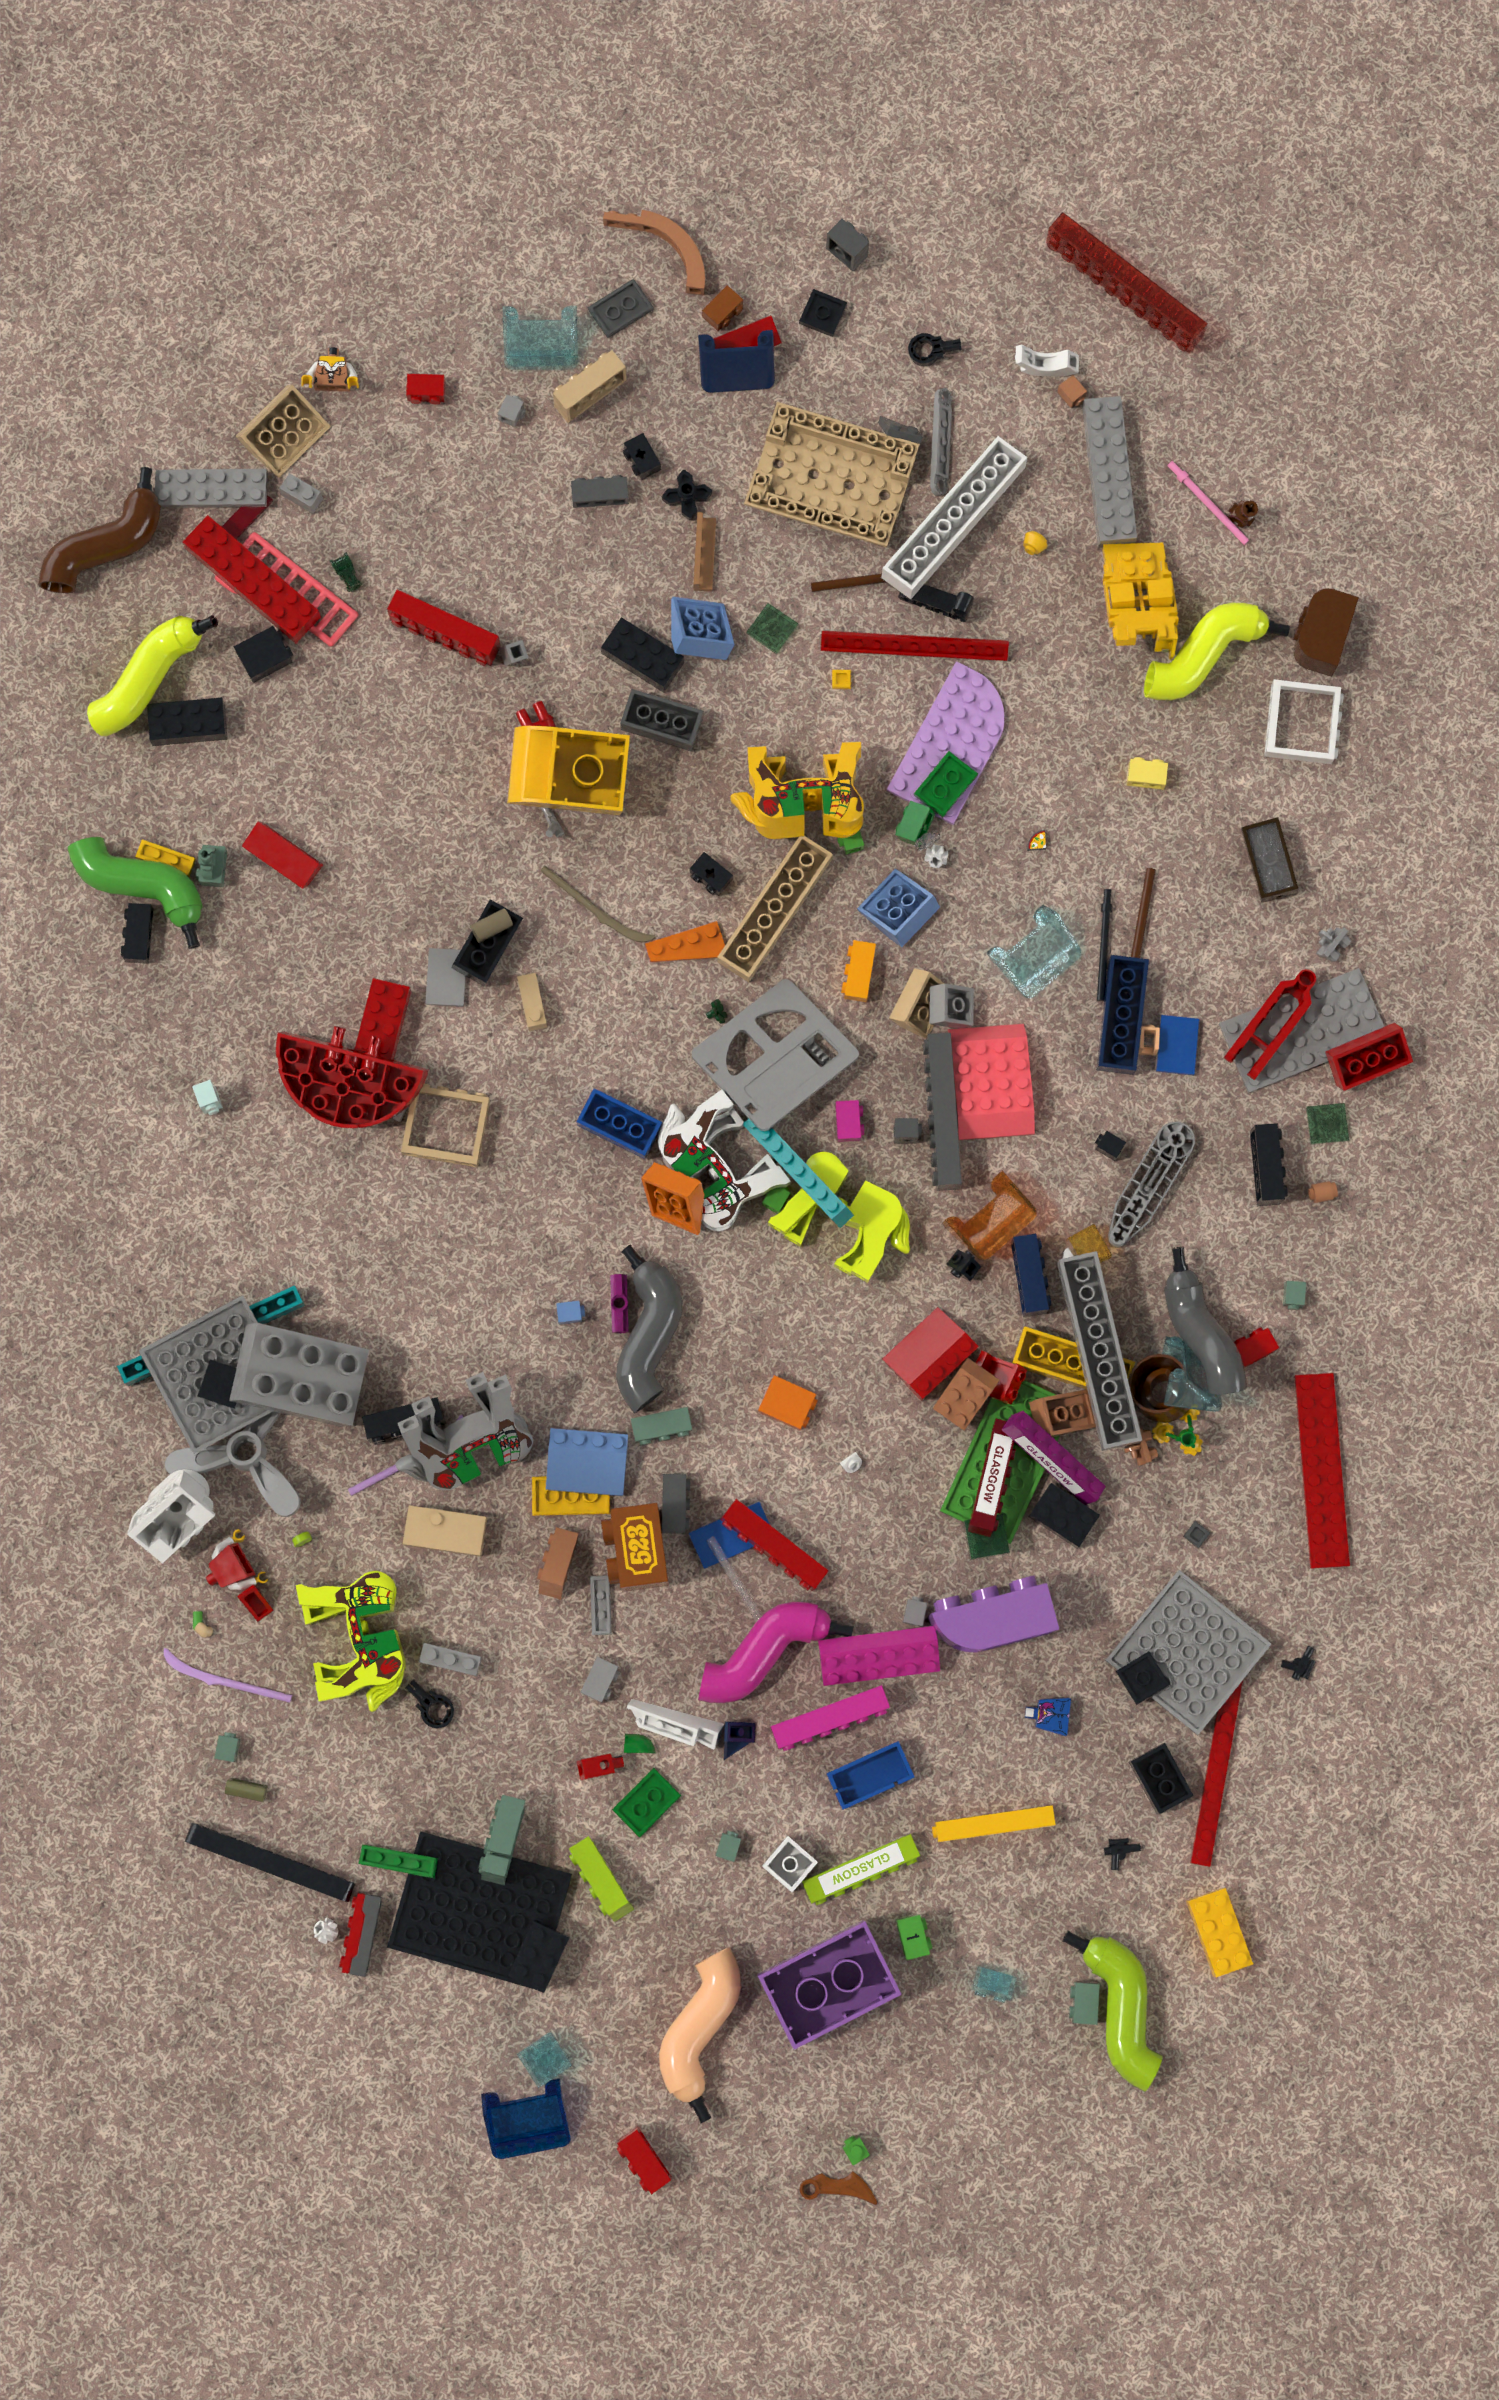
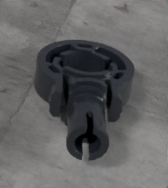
M928 333L914 336L908 346L911 360L923 367L930 366L937 359L944 358L945 352L962 350L960 338L944 341L941 336L934 337ZM917 341L920 344L928 343L932 346L931 353L927 357H921V360H919L920 356L916 353Z
M413 1679L410 1684L415 1689L409 1684L405 1689L419 1701L415 1706L421 1711V1717L425 1724L432 1728L447 1726L454 1716V1707L451 1700L442 1694H436L431 1689L429 1693L435 1698L434 1700ZM426 1698L430 1701L429 1704L424 1701ZM444 1701L449 1703L451 1707L450 1716H448L449 1710L446 1709L445 1717L441 1720H436V1723L442 1722V1724L436 1725L427 1721V1718L432 1722L434 1721L428 1714V1709L433 1703L440 1702L446 1708L448 1706Z

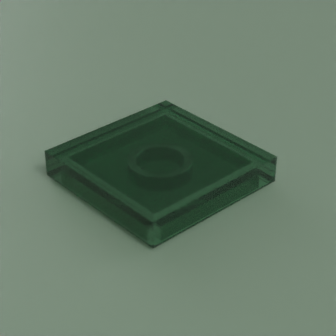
M767 603L746 634L777 654L797 628L798 623Z
M1345 1103L1306 1107L1310 1145L1349 1141Z

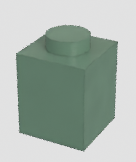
M1286 1281L1284 1283L1283 1306H1288V1310H1299V1307L1302 1308L1305 1305L1306 1282Z
M225 1732L224 1736L219 1735L214 1759L236 1762L240 1739L236 1738V1734Z
M728 1830L727 1834L722 1833L716 1856L734 1862L741 1839L738 1838L739 1834Z

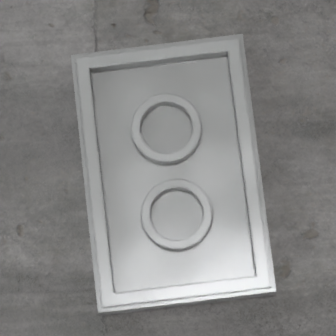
M429 948L426 1005L464 1007L466 976L451 968L461 950Z

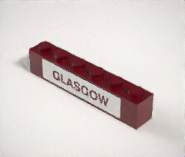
M998 1418L995 1419L968 1527V1532L991 1537L992 1532L997 1531L999 1520H996L997 1513L1001 1514L1003 1502H1000L1001 1495L1005 1496L1007 1484H1004L1005 1478L1010 1477L1012 1469L1009 1466V1461L1014 1460L1016 1449H1013L1014 1441L1002 1431L1007 1421Z

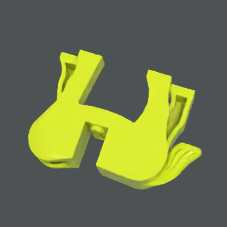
M818 1152L812 1155L806 1164L837 1196L848 1177V1169L832 1153ZM865 1180L851 1206L847 1205V1201L838 1197L854 1214L845 1225L858 1229L859 1233L853 1248L838 1258L834 1263V1267L850 1276L853 1274L868 1283L883 1258L884 1247L888 1237H890L892 1247L904 1254L910 1252V1222L905 1209L894 1194ZM801 1189L787 1202L779 1214L770 1218L768 1226L784 1234V1238L801 1247L816 1209L823 1210Z

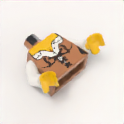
M335 347L328 348V356H320L307 374L301 377V386L309 384V388H312L313 382L316 391L350 392L351 386L359 388L356 371L350 363L346 362L345 357H339V349Z

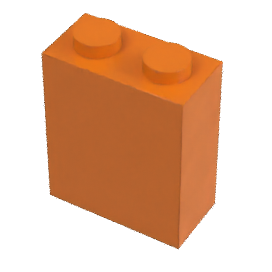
M774 1375L758 1412L800 1431L802 1427L806 1428L810 1417H807L809 1410L814 1411L818 1400L815 1399V1393Z

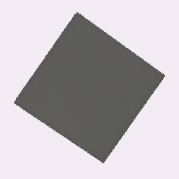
M1194 1521L1183 1537L1199 1548L1210 1532Z

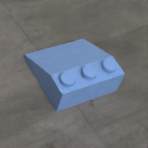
M672 597L671 640L674 652L676 654L727 660L735 644L724 604Z
M894 869L857 910L890 940L903 947L933 916L940 906L933 894L897 869Z

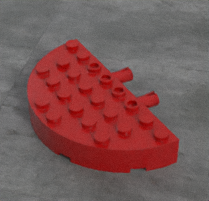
M334 1026L332 1039L329 1043L285 1031L278 1032L276 1058L279 1066L278 1071L287 1092L300 1108H303L315 1119L332 1126L363 1128L385 1122L397 1116L417 1097L428 1075L429 1069L380 1057L378 1053L382 1041L381 1037L377 1038V1036L370 1035L367 1052H361L343 1047L342 1042L346 1028Z

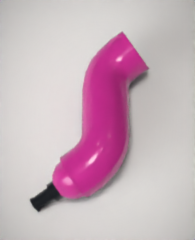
M807 1602L779 1604L768 1610L754 1624L725 1664L706 1662L698 1700L708 1703L739 1701L749 1695L763 1681L791 1642L802 1641L810 1643L811 1641L822 1640L827 1635L834 1636V1634L849 1637L852 1636L854 1626L840 1624L835 1620H831L829 1614L819 1608L817 1604Z

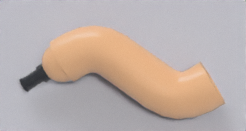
M730 1947L695 1965L702 1979L701 1987L669 2027L662 2040L659 2052L660 2071L669 2093H673L680 2101L687 2102L690 2108L693 2107L700 2120V2124L712 2117L704 2104L705 2100L702 2096L705 2090V2080L703 2077L705 2073L699 2063V2055L731 2014L741 1990L740 1970Z

